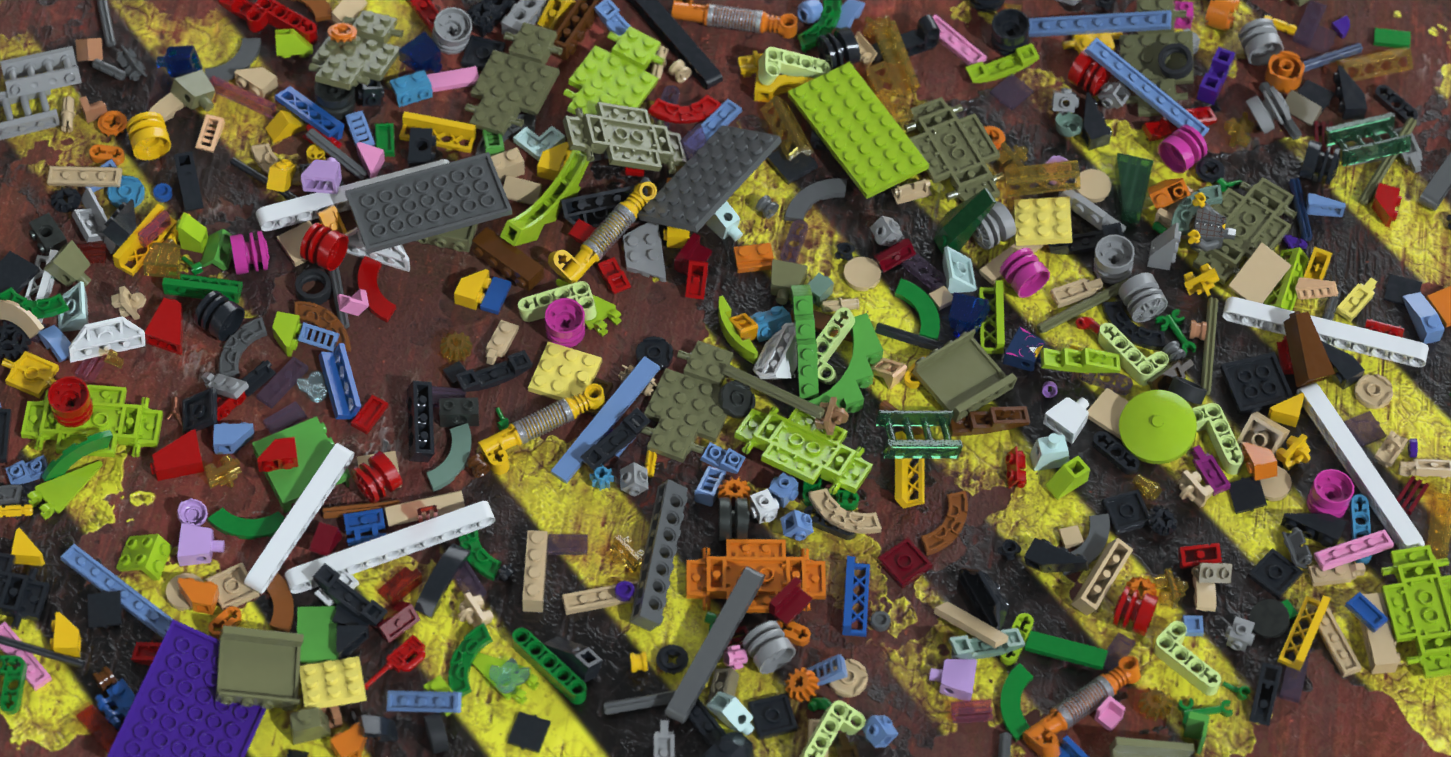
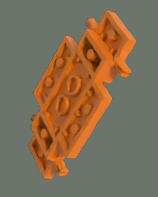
M726 539V556H710L711 549L707 547L706 554L705 547L702 548L701 559L686 561V599L703 600L702 609L706 611V604L707 611L711 610L710 600L729 598L747 566L765 574V578L746 613H769V602L795 576L802 581L801 589L810 595L812 600L826 599L825 561L809 559L808 548H806V551L804 548L801 549V557H786V539ZM810 603L807 605V611L811 609Z

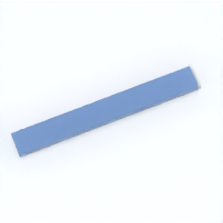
M1171 10L1029 18V37L1171 29L1172 12Z
M1097 37L1085 49V53L1176 127L1180 128L1182 125H1189L1195 128L1202 137L1210 130Z
M644 356L553 467L551 474L567 484L584 463L580 456L594 444L597 445L604 439L657 374L660 366Z
M73 544L60 556L61 561L100 591L111 592L120 590L121 607L164 639L173 620L170 616L77 545Z

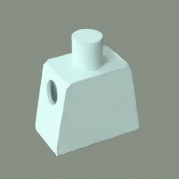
M727 201L705 223L721 239H725L730 235L734 241H737L743 235L738 229L740 218Z
M1052 433L1048 437H1041L1036 440L1030 452L1034 471L1059 468L1070 461L1064 435Z
M719 691L707 704V707L730 729L742 732L744 735H749L753 731L754 726L750 723L753 716L735 696Z

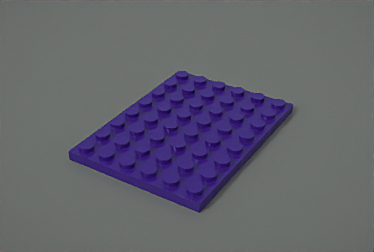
M173 619L107 757H245L266 709L257 705L245 707L238 703L225 705L215 701L219 640Z

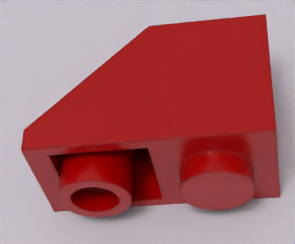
M1379 183L1372 209L1383 224L1390 228L1391 221L1395 222L1398 214L1395 207H1399L1402 196H1399L1401 188Z
M295 437L275 439L257 458L259 472L299 467Z

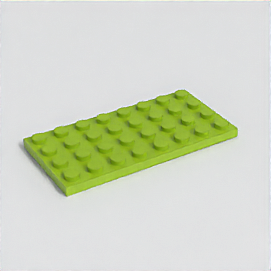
M850 62L788 91V97L866 199L929 169V163Z

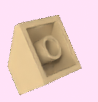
M1255 412L1248 419L1237 439V443L1241 451L1242 443L1247 442L1271 449L1275 456L1276 451L1285 442L1290 430L1261 413Z

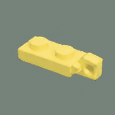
M1370 278L1365 285L1358 283L1339 304L1335 312L1351 322L1373 298L1375 293L1373 290L1376 287L1377 281Z

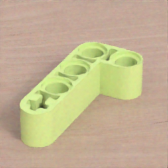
M768 47L759 58L758 78L764 85H771L779 74L817 78L829 72L831 66L823 59Z
M580 281L524 297L518 302L520 316L525 322L545 318V311L549 304L560 298H570L577 301L583 307L585 320H592L596 317L597 311L588 283Z
M846 307L839 308L816 339L818 380L825 385H832L837 380L835 370L827 362L855 323L854 315ZM838 330L836 336L830 337L832 331ZM821 346H827L824 352H819ZM826 371H831V375L828 378H823V374Z
M1104 323L1100 326L1098 343L1106 352L1120 355V366L1138 384L1142 386L1148 385L1147 381L1168 365L1169 357L1166 353L1158 351L1146 358L1115 325Z
M1216 403L1192 408L1196 417L1197 432L1207 431L1226 473L1230 475L1238 474L1241 471L1244 456L1222 408Z
M1181 621L1172 622L1157 637L1154 654L1207 696L1215 695L1221 683V676L1182 645L1187 631L1186 625Z
M843 701L834 702L824 712L799 757H809L810 755L813 757H824L837 732L841 730L842 732H847V735L856 734L865 726L864 716ZM834 709L839 712V716L835 714ZM851 721L855 722L856 727L851 724ZM825 725L830 728V732L826 730ZM816 741L821 744V748L816 745Z

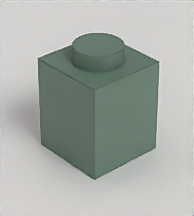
M820 273L808 283L813 295V304L818 307L833 293L834 282L829 277L823 276Z

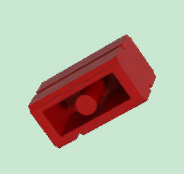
M1219 543L1185 546L1178 549L1180 569L1195 568L1200 563H1222Z

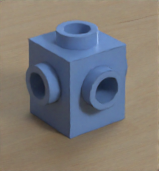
M785 473L775 477L768 488L772 498H776L779 506L782 508L790 500L794 501L799 493L796 479Z
M794 509L780 518L784 536L800 541L814 532L810 515Z
M885 715L869 717L866 720V725L862 728L866 739L875 748L887 747L898 735L892 721Z

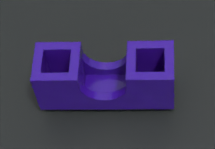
M1218 47L1212 59L1209 72L1205 74L1200 84L1197 95L1198 100L1214 105L1232 68L1235 52Z

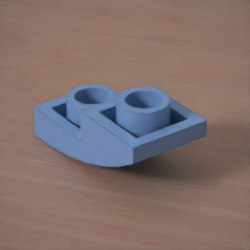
M847 0L842 5L841 15L835 29L850 28L854 19H859L865 3L858 0Z
M55 325L38 333L46 349L50 348L59 363L69 358L71 342Z
M709 442L700 460L718 469L737 474L746 457L730 448L726 451Z
M42 455L27 463L24 460L19 461L5 469L11 485H19L42 478L49 464L47 458Z

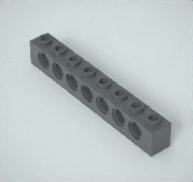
M669 479L660 484L657 489L630 623L648 631L660 626L663 621L662 613L667 602L666 593L670 587V574L674 568L673 559L677 552L676 544L681 534L680 525L684 518L683 510L688 500L686 496L688 488Z

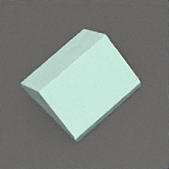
M946 246L944 248L942 264L948 291L950 293L976 291L971 258Z
M80 281L62 295L70 310L58 315V327L61 332L81 330L84 325L89 324L87 295L84 283Z

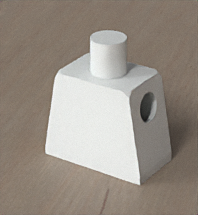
M1082 397L1077 402L1071 398H1065L1045 413L1043 424L1058 435H1064L1065 440L1073 444L1087 422L1089 412L1086 408L1089 406V403Z

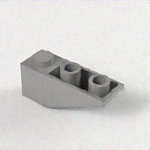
M1175 223L1151 241L1147 267L1170 270L1171 263H1175L1181 239V231H1178L1179 223Z

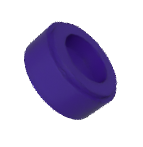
M1410 438L1408 441V456L1410 458H1417V438Z
M628 581L619 582L615 587L616 598L622 602L633 599L635 595L634 585Z

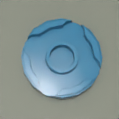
M122 176L120 187H108L107 195L110 203L116 208L123 202L127 204L130 199L134 200L135 208L145 198V188L138 178Z

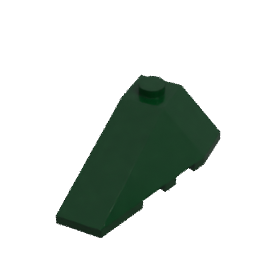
M984 188L947 212L940 221L933 240L942 254L946 246L960 252L995 205L996 201L987 188Z

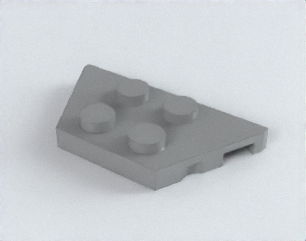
M647 222L623 235L627 271L640 273L645 277H650L651 275L660 278L661 282H666L659 224Z

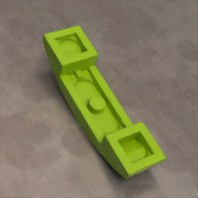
M1031 43L1015 49V54L993 62L983 64L981 61L967 66L966 71L973 83L995 81L1025 69L1037 61L1039 55Z
M723 295L720 296L718 317L723 335L730 346L741 357L756 364L758 351L749 338L742 341L729 320L731 318V308Z

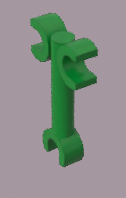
M1175 309L1172 311V314L1158 316L1155 323H1164V325H1161L1160 331H1166L1169 325L1182 345L1181 349L1186 352V356L1188 352L1186 348H1190L1194 353L1196 345L1191 341H1187L1178 325L1184 323L1185 319L1184 317H1176L1179 315L1180 310Z
M1189 698V706H1184L1182 699L1178 702V709L1182 712L1183 728H1185L1190 711L1205 715L1221 713L1224 717H1230L1233 714V710H1226L1224 708L1230 706V700H1224L1218 706L1194 709L1192 698Z

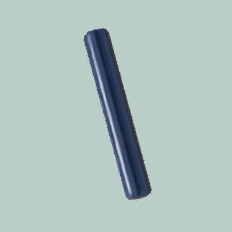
M1356 43L1302 61L1305 65L1304 72L1362 53L1363 47L1361 43Z
M1291 178L1289 185L1291 194L1294 195L1293 203L1297 212L1296 216L1301 237L1305 242L1311 241L1313 236L1300 180L1298 178Z

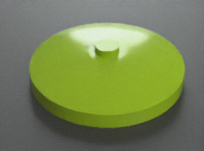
M1150 390L1138 394L1126 404L1120 415L1119 434L1121 441L1129 452L1143 462L1165 464L1175 461L1187 453L1196 437L1197 422L1193 409L1185 399L1170 391Z

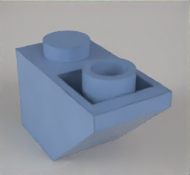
M253 423L214 424L213 446L215 454H235L255 437Z

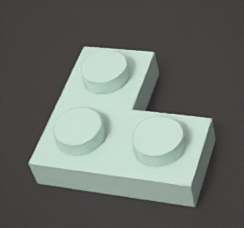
M553 126L540 137L527 127L513 137L514 143L538 161L543 151L565 141V135Z

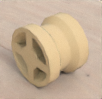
M677 60L669 67V73L675 76L678 83H682L691 75V69L685 67V63L682 60Z

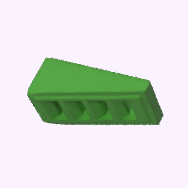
M483 129L485 153L489 152L490 156L504 152L502 135Z

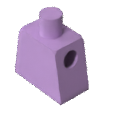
M335 158L314 160L301 174L303 191L328 194L338 193L342 174L340 163Z
M181 523L177 553L179 566L212 562L213 552H224L225 541L214 540L212 529Z
M946 659L944 660L943 670L931 668L929 680L941 682V694L971 703L977 660Z

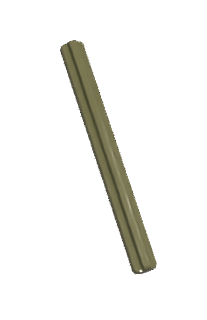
M1409 117L1361 194L1358 200L1359 203L1363 205L1369 203L1377 190L1378 184L1383 180L1416 126L1417 121L1412 117Z
M1126 278L1037 324L1038 331L1045 333L1118 295L1121 285L1130 278Z
M1212 297L1207 302V327L1201 375V387L1207 390V396L1210 395L1218 310V299Z
M727 364L723 369L724 375L813 417L821 419L824 415V408L730 364Z

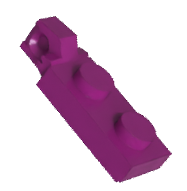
M1200 445L1194 447L1191 452L1194 458V466L1205 484L1210 485L1214 489L1212 495L1215 496L1229 490L1231 484L1213 455L1205 454Z

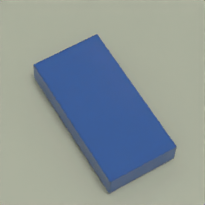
M493 277L480 305V310L498 315L511 288V281Z
M1361 592L1357 593L1345 604V607L1373 633L1388 621V618Z

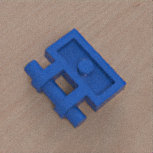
M382 508L343 514L346 535H355L354 538L347 539L348 546L359 545L387 535V533H378V530L386 529ZM372 531V535L361 536L360 534Z
M121 679L106 690L110 695L108 698H104L101 694L95 697L97 707L105 713L106 720L115 728L121 725L119 719L123 716L126 718L136 697L124 679ZM114 704L118 707L115 711L111 709Z

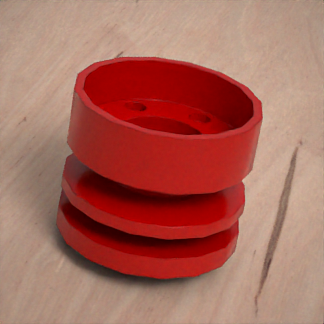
M1084 49L1073 62L1067 80L1077 87H1081L1084 84V91L1090 92L1092 96H1097L1101 91V87L1108 83L1112 74L1085 53Z
M314 223L302 239L300 256L313 264L317 263V265L328 271H334L342 263L347 253L348 236L336 230L332 231L321 223Z
M66 376L58 379L51 385L48 390V400L55 420L65 427H78L85 424L93 414V403L87 384L77 377Z
M381 451L368 459L369 466L361 463L359 468L355 467L351 470L353 480L358 489L373 504L379 501V497L384 498L386 496L385 489L391 493L403 485L398 470Z
M1126 586L1116 603L1113 612V625L1118 626L1122 618L1124 619L1123 629L1128 626L1129 622H1133L1132 632L1145 636L1159 597L1146 593L1143 599L1139 600V590L1136 589L1131 597L1129 596L1131 587Z

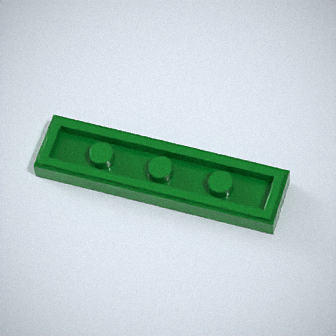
M1031 630L1025 645V651L1103 670L1108 650Z

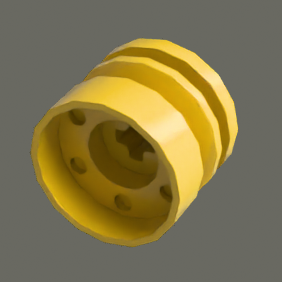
M143 112L133 116L127 122L126 129L133 154L136 158L154 160L169 152L171 142L161 114Z

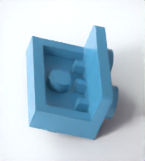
M425 70L390 80V85L397 98L399 107L433 97L432 85Z
M775 306L771 310L757 312L749 316L758 324V342L770 339L776 332L782 329L781 327L785 323H792L790 313L783 306Z

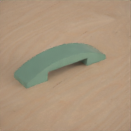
M1018 628L1001 630V632L1009 636L1008 642L996 648L978 638L968 639L967 635L948 639L955 656L962 659H983L999 656L1025 646Z

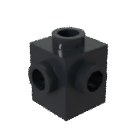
M370 79L368 85L360 83V88H357L358 99H361L363 106L381 105V98H384V87H381L380 81Z

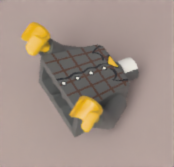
M1199 192L1194 195L1196 199L1192 201V204L1199 206V208H1197L1194 229L1187 234L1190 236L1188 243L1191 244V247L1200 248L1207 252L1221 248L1224 238L1234 240L1236 229L1225 227L1227 218L1205 202L1206 197L1203 193Z

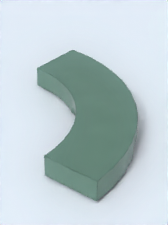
M1221 185L1203 187L1185 197L1173 213L1171 226L1179 223L1178 231H1181V235H1187L1190 232V223L1196 215L1197 208H1199V206L1192 204V201L1196 199L1194 195L1201 192L1205 195V202L1209 205L1222 204Z
M468 423L450 429L452 446L449 455L441 465L427 472V478L433 492L450 484L464 470L472 448L471 432Z

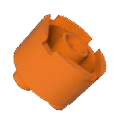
M1211 0L1205 17L1207 21L1204 24L1223 31L1229 30L1233 26L1235 20L1233 13L1238 9L1240 0Z
M1280 51L1279 54H1273L1268 62L1265 80L1271 87L1274 86L1278 92L1289 94L1291 90L1295 91L1301 84L1305 69L1304 62L1302 63L1300 57L1291 51Z

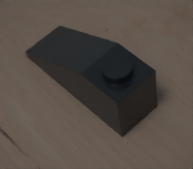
M1261 662L1249 719L1250 722L1270 725L1283 667Z

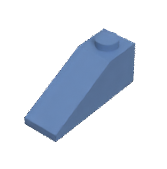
M1418 292L1403 296L1405 306L1420 341L1425 344L1440 341L1445 329L1438 313L1422 293Z

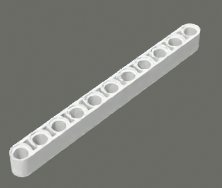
M447 159L347 184L340 186L337 194L317 192L259 208L256 211V216L263 231H271L319 218L318 212L332 205L336 206L338 213L351 210L345 196L346 190L450 162Z
M1229 297L1225 302L1223 318L1229 322L1286 335L1283 322L1289 319V315L1295 311L1237 297ZM1311 316L1321 341L1336 348L1413 367H1423L1426 365L1429 347L1425 343Z
M1313 382L1297 389V395L1302 392L1305 395L1302 406L1362 495L1368 499L1369 505L1398 548L1407 549L1425 546L1422 536L1319 385Z
M481 501L291 568L285 572V578L291 593L298 594L318 587L312 577L324 563L340 575L343 574V577H346L345 570L351 575L490 526L495 522V517L489 503Z

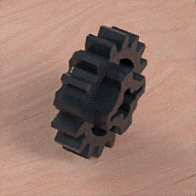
M3 321V326H0V359L2 360L6 357V359L10 360L13 357L17 360V356H22L23 351H29L27 345H31L32 342L19 326L13 322L7 324L6 321Z

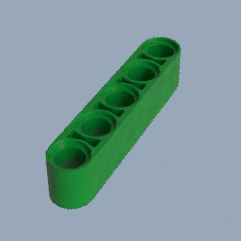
M518 628L513 632V648L571 703L578 705L586 700V684L527 629ZM525 639L524 642H519L517 640ZM532 652H539V654H537V655H533V654H531V653H532ZM549 664H550V665H553V667H550V668L545 667V666H546V665H549ZM565 677V678H567V679H566V680H560L559 678ZM580 690L581 693H574L573 691Z

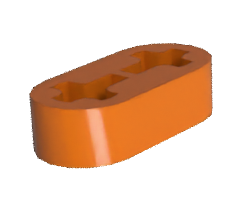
M96 144L89 150L90 158L95 163L104 164L112 159L116 165H120L125 161L123 149L117 146Z
M235 606L228 607L212 620L208 627L210 636L219 640L220 631H215V627L218 629L220 627L222 629L223 625L237 627L242 621L240 609ZM231 614L234 616L236 614V618L234 619L232 617L229 619V615Z
M780 620L776 621L781 628L786 626V629L783 631L785 637L791 643L797 646H805L809 643L811 633L807 627L793 621L788 625L783 624ZM801 633L805 634V637L798 638V635H801Z

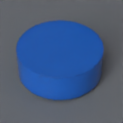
M165 183L156 185L153 189L155 200L158 202L169 201L172 197L171 187Z

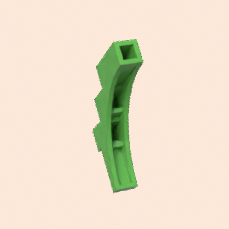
M810 284L791 285L799 397L802 399L819 397L818 355L815 337V318L813 315V295Z
M867 313L855 316V323L850 330L853 355L848 369L830 390L809 402L820 406V403H829L831 397H837L836 405L839 408H844L847 413H855L863 409L864 398L860 388H867L873 384L874 377L869 364H875L883 357V348Z

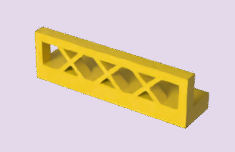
M404 111L402 117L403 126L399 135L400 140L409 141L410 135L405 134L407 129L432 128L433 135L437 137L436 147L471 153L476 138V125ZM448 136L452 140L449 142H443L441 138ZM469 140L470 142L468 146H463L459 144V141Z
M157 204L113 254L115 267L134 276L171 233L177 220L165 214L164 206ZM163 220L170 223L166 228H159ZM159 234L157 240L148 242L150 235ZM147 247L148 250L145 254L137 255L136 251L139 248ZM136 260V264L132 269L125 266L128 261Z
M903 431L895 432V500L902 508H908L924 504L925 437L923 434L907 437ZM919 441L917 448L912 451L910 443ZM917 457L919 462L912 468L910 463ZM916 473L918 475V480L914 484H911L910 479ZM914 491H918V499L910 500V496Z
M1323 595L1321 601H1318L1309 596L1305 597L1277 662L1298 671L1301 670L1331 598ZM1307 603L1318 607L1317 611L1309 614L1306 609ZM1307 619L1310 627L1302 630L1299 622ZM1300 635L1303 643L1295 646L1292 637ZM1293 651L1296 656L1295 662L1284 658L1285 653Z

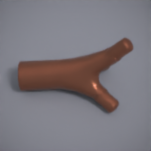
M172 397L171 410L166 420L169 421L174 415L182 425V418L179 412V398Z

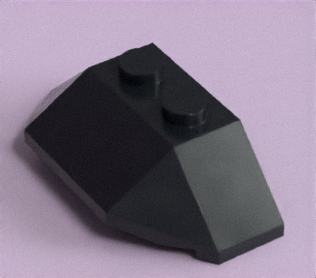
M634 186L561 200L564 219L573 225L580 219L597 229L601 222L608 218L607 216L610 215L609 213H612L617 204L624 202L632 194Z
M964 567L960 568L958 579L982 621L1001 631L1007 618L1009 604L1006 598H1002L998 584L993 582L992 578L983 571Z
M734 731L723 735L701 757H754L753 743L741 732Z

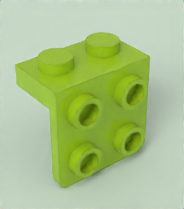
M159 534L130 536L126 541L116 568L120 572L142 570L153 581L160 580L172 546Z

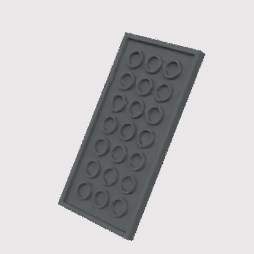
M725 125L721 126L637 214L639 220L698 232L782 142L780 136Z
M489 152L345 191V196L367 254L512 214L511 206Z

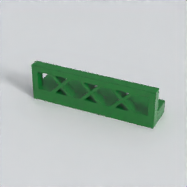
M168 272L167 278H163L162 286L164 294L203 299L210 292L217 290L229 298V301L239 303L243 282Z

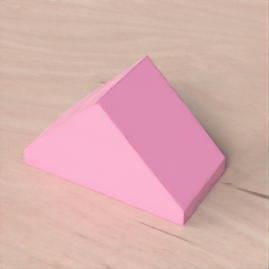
M361 142L356 143L357 154L364 169L368 172L369 179L376 177L385 161L384 150Z

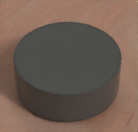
M884 611L873 613L870 620L871 627L878 632L886 631L890 626V616Z

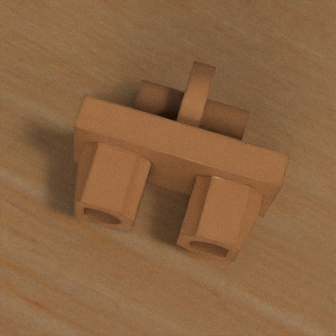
M831 397L829 403H820V407L825 410L824 415L821 419L815 418L816 429H825L827 435H833L836 424L846 423L849 418L845 409L839 408L836 405L837 397Z

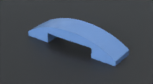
M603 0L594 8L609 31L621 36L629 28L628 22L618 13L620 9L611 0Z

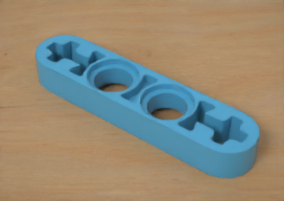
M1361 494L1353 496L1350 502L1352 540L1357 539L1356 536L1360 534L1364 536L1371 534L1369 501ZM1356 502H1360L1362 505L1360 511H1358L1359 508ZM1363 518L1366 523L1360 525L1356 523L1355 519ZM1372 555L1355 562L1366 565L1370 562Z

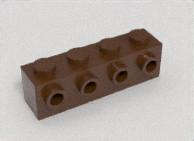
M578 0L556 31L557 37L553 46L561 47L563 49L561 55L551 54L567 60L570 55L574 54L577 44L583 41L586 31L592 28L595 18L599 17L594 8L601 3V0Z
M486 227L472 240L473 253L478 258L487 261L492 268L501 271L506 278H511L520 288L530 291L544 278V267L501 238L490 228Z

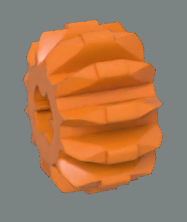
M731 476L729 481L724 479L718 487V498H730L731 507L735 506L736 498H747V502L750 500L751 489L747 486L746 480L741 482L740 477L734 480Z
M804 667L801 670L795 669V674H789L790 680L785 681L787 685L785 690L790 695L789 697L801 703L804 699L810 702V696H816L814 691L820 689L817 685L819 679L815 676V673Z

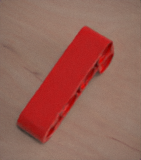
M258 0L246 13L247 27L251 32H259L269 23L278 29H294L311 44H315L318 40L317 26L314 22L275 0Z

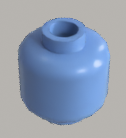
M806 0L800 3L797 9L798 18L806 24L814 23L821 18L823 5L819 0Z

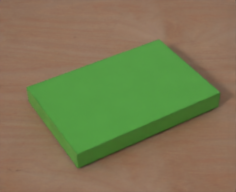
M336 606L298 607L297 634H304L301 645L300 664L337 660L336 637L338 624L332 622L336 613Z

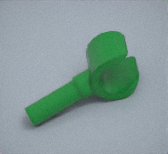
M1220 178L1217 181V185H1221V192L1223 193L1229 187L1241 184L1242 181L1226 182L1223 178Z
M182 256L181 259L190 267L193 275L204 272L200 261L193 264L188 258Z
M499 407L495 410L500 419L497 422V426L502 431L509 427V420L503 416Z
M708 611L704 622L710 624V631L717 619V615Z
M1225 681L1222 686L1234 691L1237 698L1241 701L1247 698L1242 692L1247 695L1251 692L1247 686L1238 688Z

